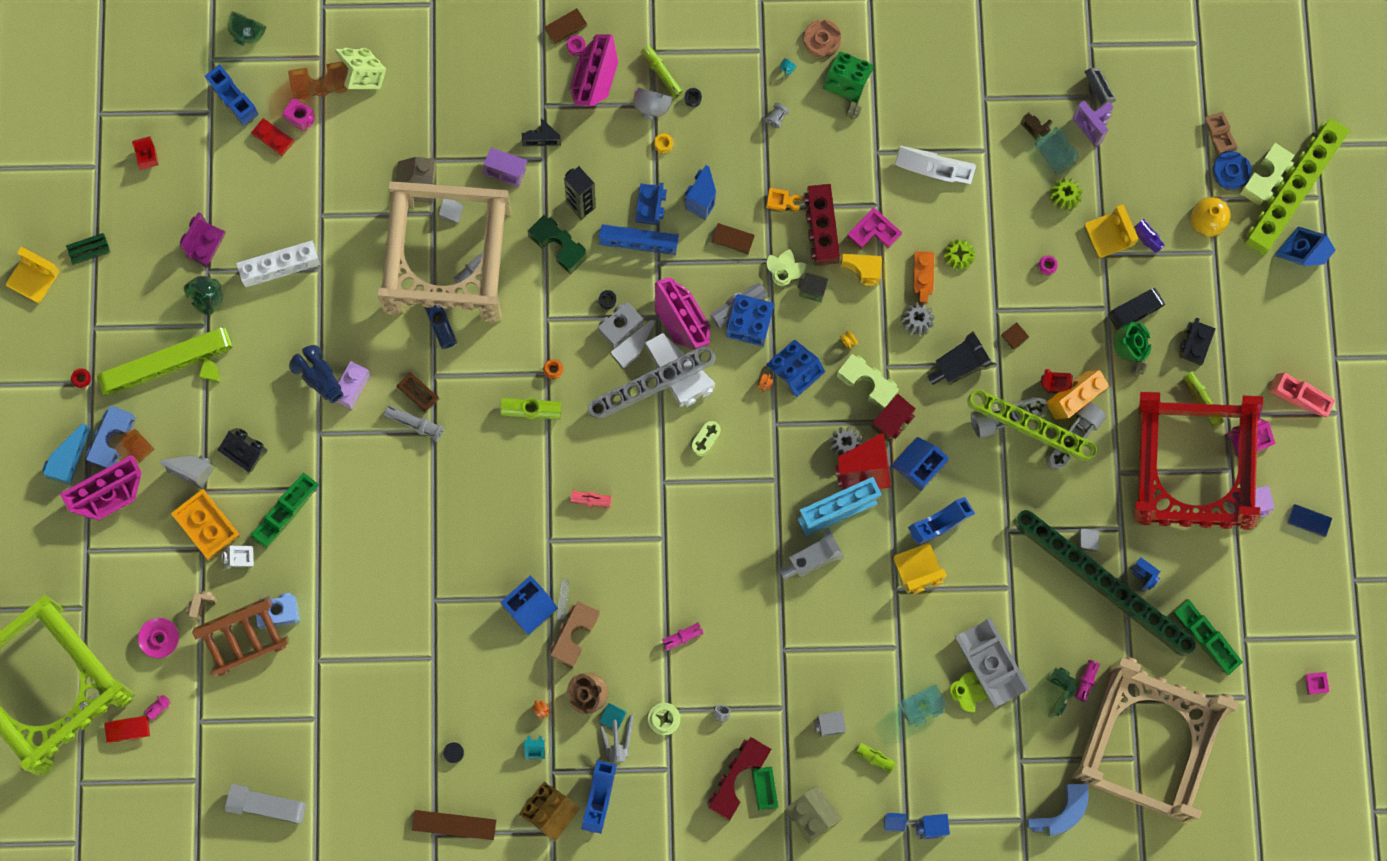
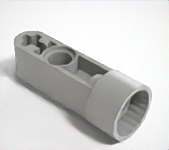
M1037 397L1012 403V405L1020 407L1038 417L1044 415L1048 410L1046 401ZM1036 403H1039V404H1040V406L1037 407V410H1035V409H1028V407L1031 408V407L1036 406ZM1000 407L993 409L992 411L994 413H999ZM977 411L971 412L972 426L979 439L996 434L997 429L1006 427V425ZM1010 412V420L1017 422L1018 417L1015 416L1014 412Z
M1089 402L1074 414L1076 419L1067 431L1086 439L1091 430L1097 431L1107 416L1099 407ZM1075 426H1077L1079 429H1081V430L1084 431L1085 433H1082V432H1081L1080 430H1078ZM1054 448L1048 455L1046 463L1050 469L1059 470L1068 463L1072 456ZM1061 453L1064 454L1059 459L1060 463L1055 464V457L1059 456Z
M232 783L226 801L225 812L243 815L244 812L302 824L307 803L249 791L247 786Z

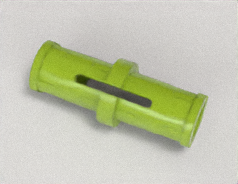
M862 742L855 754L870 761L871 765H877L890 774L897 764L896 761L881 754L880 750L876 751Z

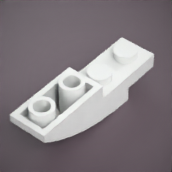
M904 146L899 147L895 165L953 183L958 181L971 184L976 165L973 163L941 157L937 153Z

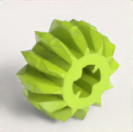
M1065 177L1062 178L1061 182L1056 180L1055 186H1052L1050 189L1052 192L1050 199L1055 200L1053 206L1060 204V210L1066 206L1068 211L1071 210L1072 206L1076 208L1078 202H1081L1083 198L1081 196L1083 189L1078 188L1079 182L1073 184V178H1070L1069 182H1067Z

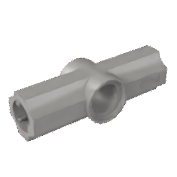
M759 282L742 293H736L726 301V304L710 314L712 321L719 329L729 323L737 294L760 300L767 298L768 295Z

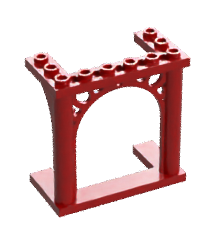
M1140 392L1139 414H1141L1138 501L1135 505V522H1139V525L1159 523L1160 526H1171V523L1179 524L1180 527H1191V524L1200 525L1201 528H1212V525H1217L1222 529H1232V526H1239L1242 530H1252L1253 527H1257L1260 517V507H1255L1258 419L1263 407V396L1243 395L1241 405L1165 403L1160 402V392ZM1159 415L1240 418L1238 474L1233 487L1223 498L1207 505H1189L1176 500L1164 489L1157 471ZM1155 489L1160 490L1161 495L1156 496L1154 499L1153 496L1156 495ZM1238 493L1237 499H1240V502L1232 498V494ZM1161 499H1168L1170 502L1165 510L1157 509V503ZM1226 501L1233 503L1236 508L1235 513L1226 512L1223 508V503ZM1173 506L1180 507L1179 512H1177V510H1173L1172 512H1170ZM1197 508L1199 512L1194 513L1193 509ZM1213 508H1219V509H1220V512H1221L1222 514H1220V513L1217 512V511H1215V513H1213V512H1212V509H1213Z

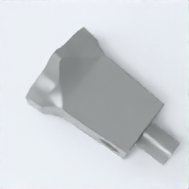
M827 528L819 542L789 557L792 563L780 568L779 571L784 580L797 573L801 578L832 561L844 558L829 528Z

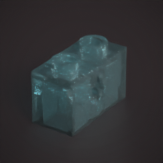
M936 684L898 703L908 725L914 724L915 727L926 722L925 718L930 715L935 718L943 714V709L947 707ZM921 702L923 705H928V707L926 708V712L924 709H919Z

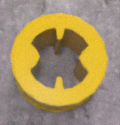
M849 330L846 331L845 335H840L842 343L848 350H851L853 345H858L856 338Z

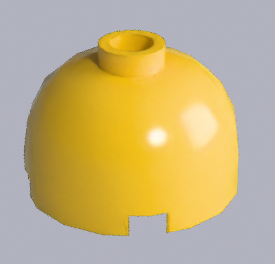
M1204 198L1197 202L1192 209L1190 215L1191 225L1196 232H1200L1207 237L1217 236L1223 233L1229 225L1230 209L1219 198Z

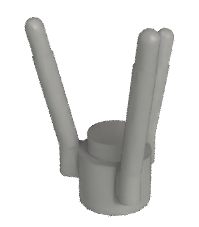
M633 715L629 717L624 749L623 745L618 743L616 720H613L614 745H611V750L604 728L600 727L606 757H609V762L626 761L625 756H629L628 748Z

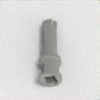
M388 405L384 413V417L417 430L419 435L424 434L434 438L436 442L440 440L444 431V425H436L429 422L427 418L415 417L391 405Z

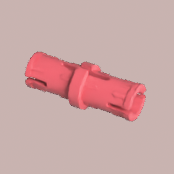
M572 490L570 503L585 504L588 507L600 506L610 508L612 496L594 494L593 491L585 493Z

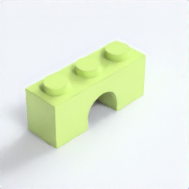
M1275 143L1261 162V165L1269 170L1270 176L1261 177L1254 173L1240 194L1258 206L1263 201L1267 203L1273 195V192H1271L1274 186L1278 187L1284 179L1281 177L1284 171L1288 173L1294 163L1291 160L1295 155Z
M852 354L836 376L851 388L861 380L871 383L873 392L869 395L868 401L881 411L885 409L899 392L898 385L891 379L886 380L881 376L882 373L875 367L870 368L866 361L858 355Z

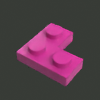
M873 207L847 234V237L860 249L874 236L886 247L890 248L902 235V232Z

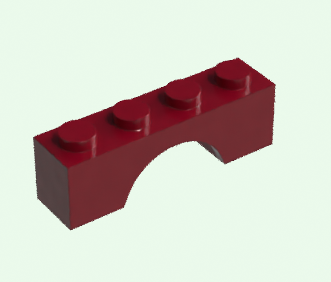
M752 737L748 741L744 739L738 749L742 751L738 759L734 757L728 766L731 771L728 776L723 775L718 783L721 787L717 794L713 792L707 802L710 804L709 810L729 822L741 803L734 790L736 777L746 769L761 768L772 750Z

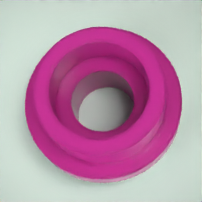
M1043 256L1039 260L1038 268L1043 274L1051 275L1056 272L1058 262L1052 256ZM1049 263L1051 268H1046L1044 264Z

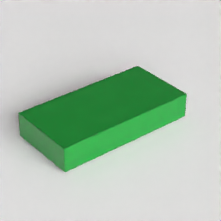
M772 767L752 769L758 811L778 808Z

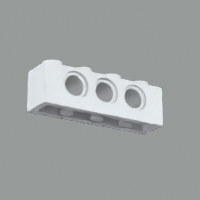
M313 240L237 263L245 288L321 265Z

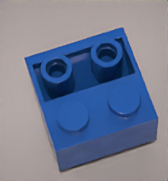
M705 165L703 170H698L694 178L696 181L693 186L690 185L687 188L684 200L686 202V210L704 220L707 219L716 203V189L710 167Z
M916 437L891 467L922 492L946 465L949 457L934 444Z
M531 575L500 602L501 606L527 635H530L558 609L545 590Z

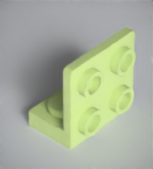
M336 49V55L349 68L344 83L347 89H381L386 68L369 49Z

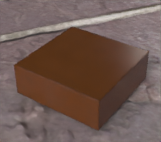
M1017 322L1001 334L1013 350L1029 339L1027 333Z

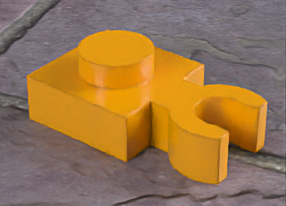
M770 188L766 208L785 211L787 206L793 211H799L800 206L794 205L793 202L796 200L801 201L802 196L793 195L789 197V191Z

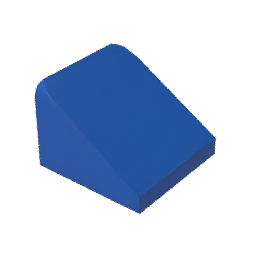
M887 813L884 815V829L886 831H904L907 815Z

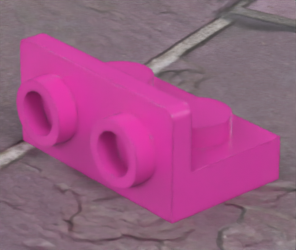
M1261 418L1258 419L1257 451L1275 444L1269 422ZM1239 425L1226 433L1227 437L1232 440L1237 457L1239 453Z

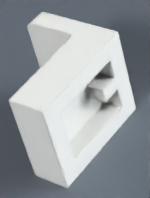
M228 546L221 554V562L224 564V569H230L231 567H253V546Z

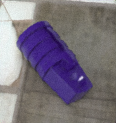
M1145 219L1134 226L1138 238L1147 248L1149 247L1157 253L1165 246L1158 233L1153 230Z

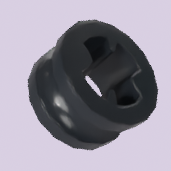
M696 88L688 89L685 93V103L689 107L699 106L702 101V93ZM690 95H697V100L692 99L690 101Z
M611 290L603 291L599 296L600 306L604 309L613 308L616 304L615 293ZM609 295L613 301H609V304H606L602 298H606Z

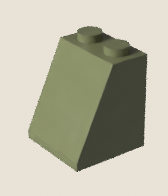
M818 786L799 797L785 809V812L808 843L814 841L842 820Z

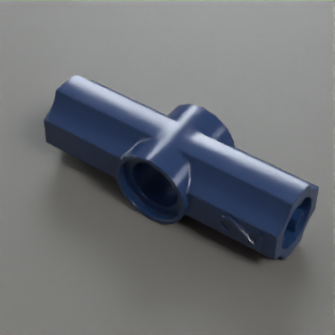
M440 305L424 307L441 349H448L457 344L458 342L443 307ZM436 316L444 317L439 323L433 321Z

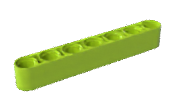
M219 328L101 372L97 375V379L103 395H111L200 362L204 358L208 359L232 349L233 345L227 329Z
M975 390L967 399V404L971 409L1078 460L1088 461L1096 455L1097 448L1091 441L983 390ZM973 396H980L982 404H975ZM992 404H997L1000 407L999 413H994L991 410ZM1010 412H1014L1017 414V422H1013L1010 420ZM1028 421H1033L1036 424L1035 430L1028 428ZM1047 429L1053 431V439H1049L1046 436L1045 432ZM1064 438H1069L1072 441V447L1069 448L1064 445ZM1083 446L1089 448V456H1085L1082 453Z

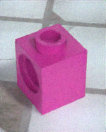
M294 98L282 113L287 122L303 131L307 127H311L315 121L313 109ZM299 113L305 114L303 118H296Z

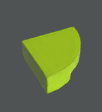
M204 358L199 377L220 382L217 366L211 360Z

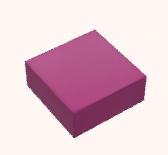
M1326 672L1305 675L1308 695L1330 692Z

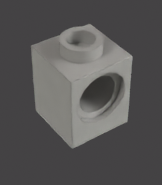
M843 711L819 714L817 716L818 720H814L816 733L820 732V737L846 732Z

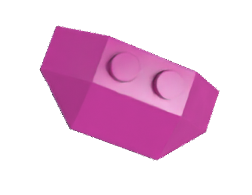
M596 34L593 37V41L579 55L569 88L576 106H593L609 95L618 65L614 38L611 34Z
M672 277L657 281L655 283V311L674 343L693 350L708 345L710 343V324L691 292L676 283Z
M130 455L60 493L70 512L99 521L135 501L142 472L133 455Z

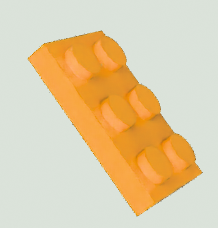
M204 489L200 490L171 513L208 561L241 536Z

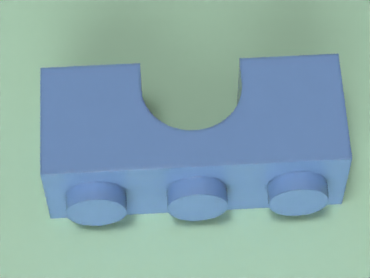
M110 405L109 410H106L103 414L101 427L95 432L93 445L86 452V460L91 465L104 470L116 464L120 453L109 447V440L115 434L129 436L136 417L130 412Z

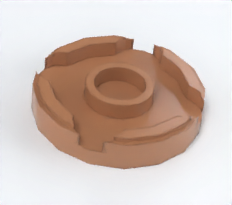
M828 20L813 21L804 31V46L810 54L816 57L824 58L831 56L840 47V30L834 23Z

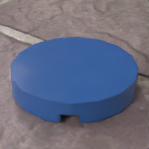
M1238 152L1221 154L1213 165L1215 181L1227 190L1242 188L1252 175V167L1249 160Z

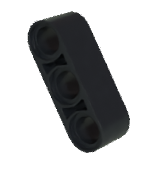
M1156 287L1118 306L1107 315L1116 330H1118L1125 324L1137 322L1159 310L1166 303Z

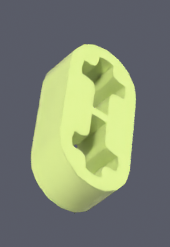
M709 421L702 427L692 443V451L695 455H706L714 445L721 432L720 425L717 422ZM714 426L716 434L712 433L709 438L706 437L708 434L707 428ZM705 440V450L701 449L698 451L696 444H701Z

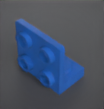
M737 294L726 337L764 347L774 303Z
M796 340L789 343L766 364L770 370L787 383L795 397H798L825 373L819 358Z

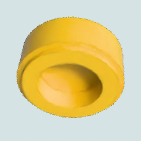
M665 133L657 135L654 139L655 150L661 154L670 152L673 148L672 137Z

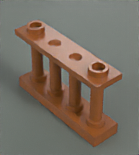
M270 596L194 627L192 634L195 640L198 638L205 640L216 664L211 670L212 676L216 674L219 676L225 675L235 666L273 650L279 652L286 648L289 642L288 636L280 639L268 613L270 611L269 608L272 606ZM258 614V616L262 617L273 641L272 643L261 646L250 623V616ZM238 621L243 625L254 649L246 654H242L231 630V624ZM220 630L224 633L235 656L234 659L227 662L223 661L212 638L213 632Z

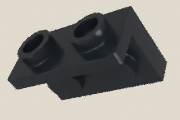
M1196 317L1193 322L1189 321L1185 330L1188 333L1187 338L1182 340L1179 350L1181 351V358L1202 366L1216 328L1200 323V319Z
M235 428L228 431L218 451L250 473L254 470L261 456L267 453L268 449L263 447L264 444L249 437L245 430Z

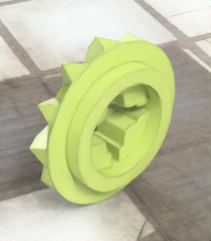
M659 703L650 710L648 723L656 734L666 736L674 733L679 727L680 714L672 704ZM668 711V720H670L672 724L665 722L664 725L660 727L661 720L656 715L664 716V714H666Z

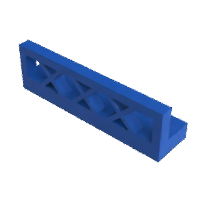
M602 224L601 232H599V245L676 255L679 234Z

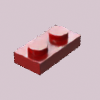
M264 118L251 132L254 137L282 157L294 143L292 138Z

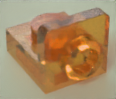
M136 429L126 432L120 441L139 462L155 450Z

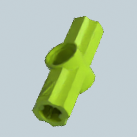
M502 398L501 416L526 417L530 420L536 418L560 420L562 402L536 400L535 398ZM529 405H534L537 407L536 410L531 413L527 412L526 408Z

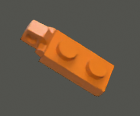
M915 251L913 291L914 294H919V305L923 303L927 305L928 295H932L934 287V252Z

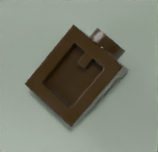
M1028 112L1023 116L1020 124L1036 140L1040 136L1045 137L1051 131L1052 121L1049 119L1045 124L1041 125L1040 120Z

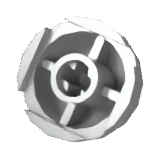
M636 87L633 102L635 108L643 113L642 117L653 120L654 116L661 117L667 113L673 97Z

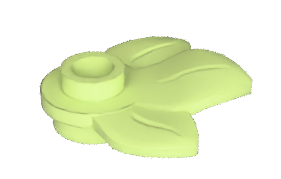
M791 250L783 252L779 258L769 255L766 263L767 269L772 273L773 282L778 286H786L791 280L800 278L806 267L805 263H795ZM782 274L785 276V279L780 280L778 276Z

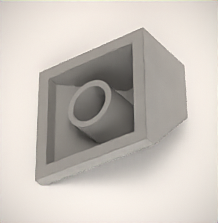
M192 455L164 459L160 462L167 472L203 489L214 469L209 464L211 461L201 455L199 458Z

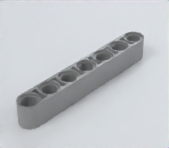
M700 347L590 402L588 410L596 418H606L712 366L716 360L715 353L707 347ZM709 352V359L702 362V354ZM686 361H691L692 363L689 370H684L683 368ZM672 369L674 375L671 379H667L666 372ZM655 378L656 385L652 388H649V380ZM638 387V394L632 397L630 394L631 389ZM619 395L621 401L618 405H614L613 399ZM602 404L603 411L597 414L595 409L597 405Z

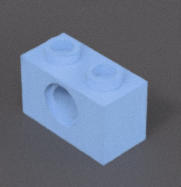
M291 593L279 595V598L271 599L272 606L269 608L270 611L268 613L274 626L300 622L298 602L294 595L291 596ZM275 606L282 607V611L278 615L272 614V609ZM256 614L257 626L260 629L266 628L262 617Z

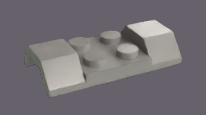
M991 618L955 636L966 660L994 708L1030 689Z

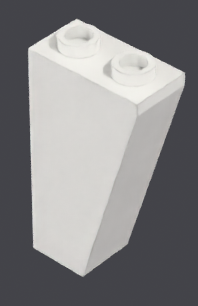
M663 333L646 342V349L657 368L685 355ZM686 361L684 363V370H689L691 368V361ZM672 369L666 372V378L671 379L674 375ZM700 371L669 386V389L680 407L684 405L688 407L696 402L695 399L700 396L704 398L712 394L713 389H715V383L704 371Z

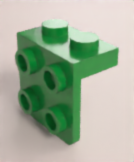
M839 52L828 71L823 89L857 103L861 98L874 65L851 56L849 53Z

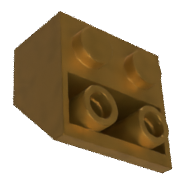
M543 782L519 815L556 842L581 808L555 788Z

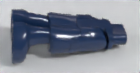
M310 345L302 349L303 355L312 363L313 367H309L300 354H295L289 363L291 372L297 375L302 374L303 381L325 400L335 403L343 397L341 386L335 378L332 368L325 360H321L323 353L318 346Z

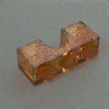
M343 61L326 64L327 74L321 80L310 78L307 68L288 71L294 99L305 100L310 96L317 95L322 97L328 95V93L346 92L349 90L344 86L348 73L347 65Z

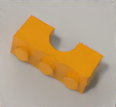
M1100 370L1084 372L1073 381L1075 385L1073 388L1057 393L1046 402L1054 419L1071 417L1109 387Z

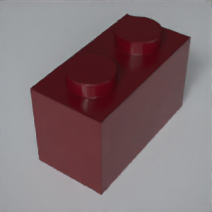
M897 394L872 422L871 428L879 434L884 433V439L888 442L892 438L896 440L903 431L901 427L905 423L909 425L915 418L914 412L916 408Z

